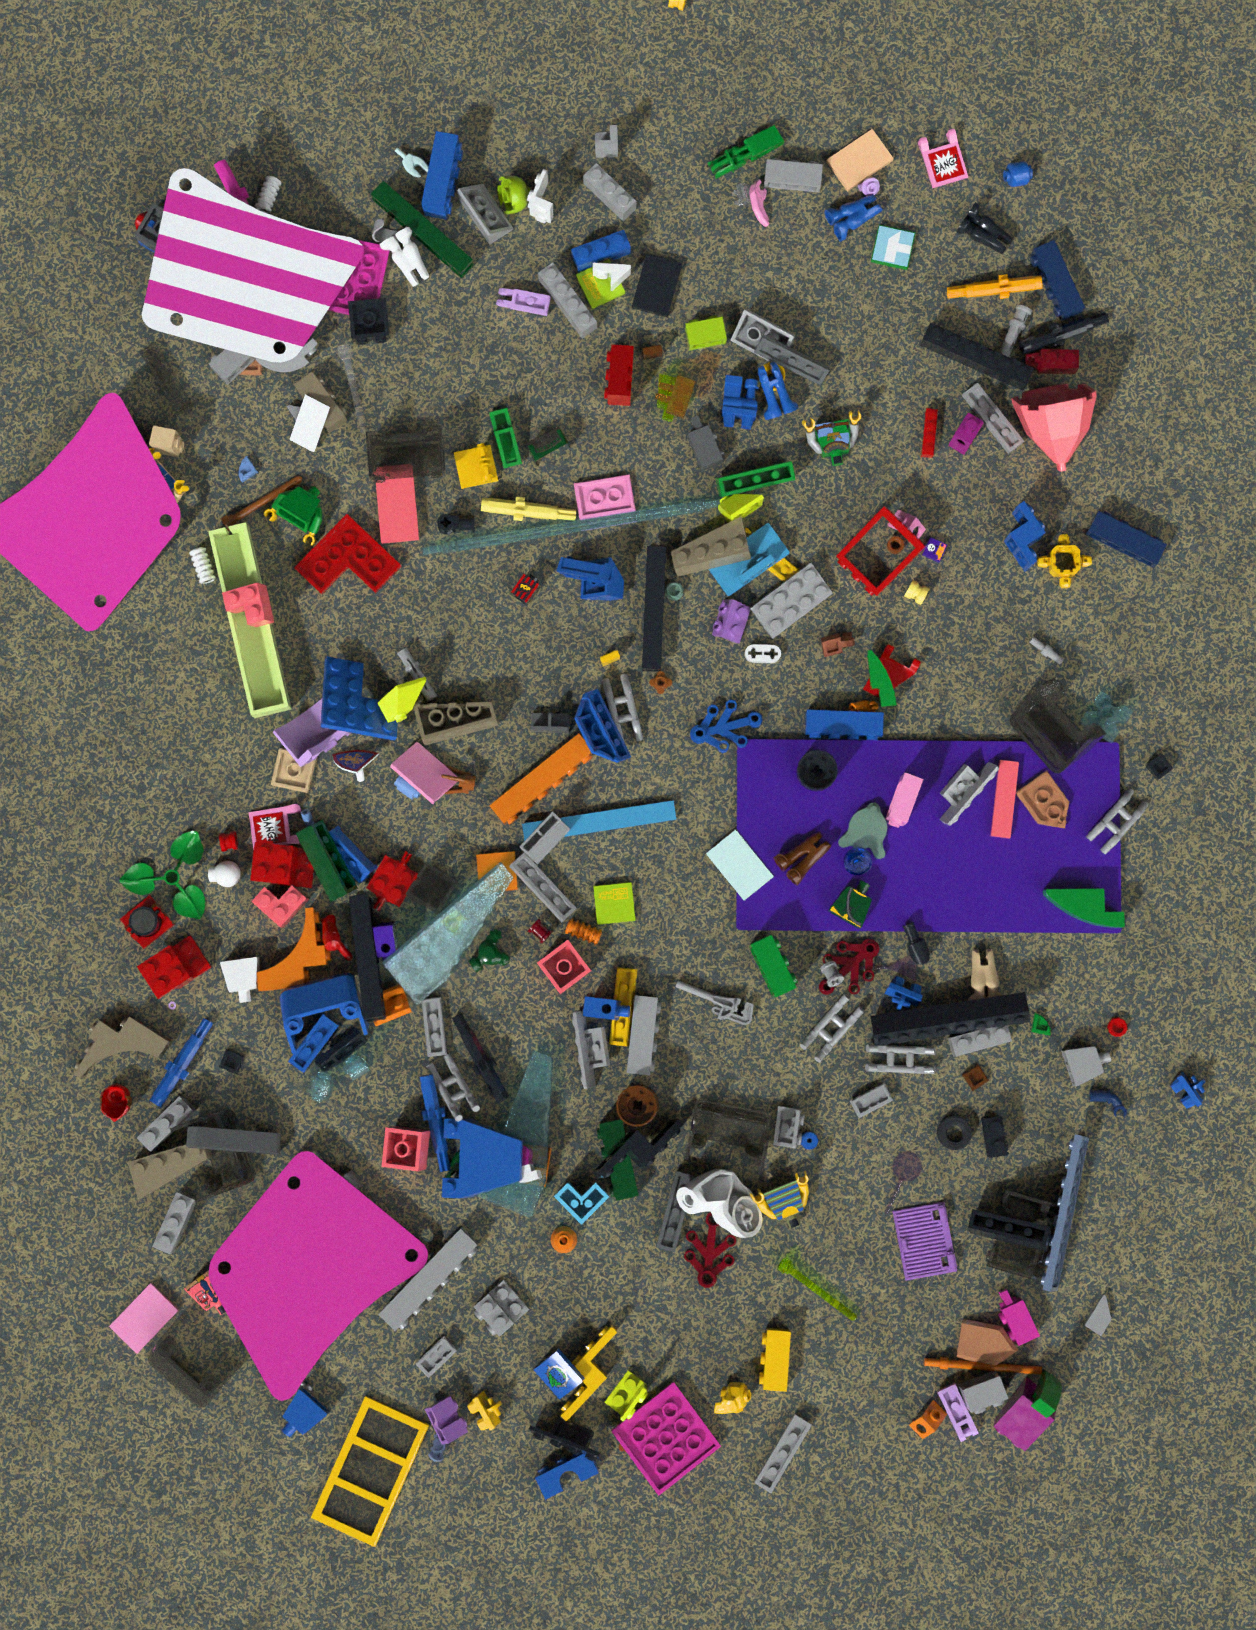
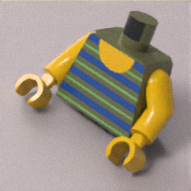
M804 1171L805 1175L803 1177H798V1173H796V1179L764 1192L757 1189L759 1194L753 1196L751 1193L750 1197L757 1204L760 1211L769 1218L777 1219L778 1221L786 1219L790 1229L799 1226L800 1222L797 1214L804 1211L803 1207L807 1205L809 1194L807 1173Z

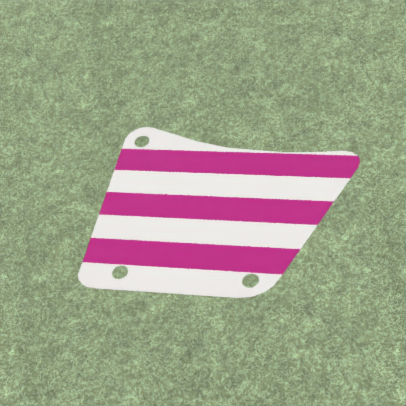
M179 169L172 174L169 181L142 318L149 328L270 362H285L297 356L362 259L364 248L358 240L351 237L305 228L259 211L234 198L197 172L190 169ZM187 178L191 181L192 188L189 191H183L180 188L179 182L181 179ZM173 313L182 315L183 323L181 325L175 326L171 323L170 317ZM278 341L283 342L286 346L283 354H277L273 349L274 344Z

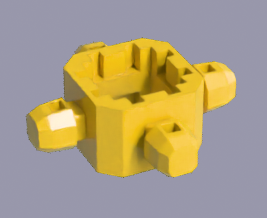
M1067 534L1059 535L1058 545L1050 551L1048 557L1040 556L1037 558L1038 567L1047 568L1049 566V573L1053 577H1061L1059 579L1061 588H1069L1071 585V578L1069 577H1073L1081 567H1088L1092 564L1091 556L1082 555L1080 557V549L1076 545H1069L1070 540ZM1055 554H1072L1074 568L1072 570L1057 569Z

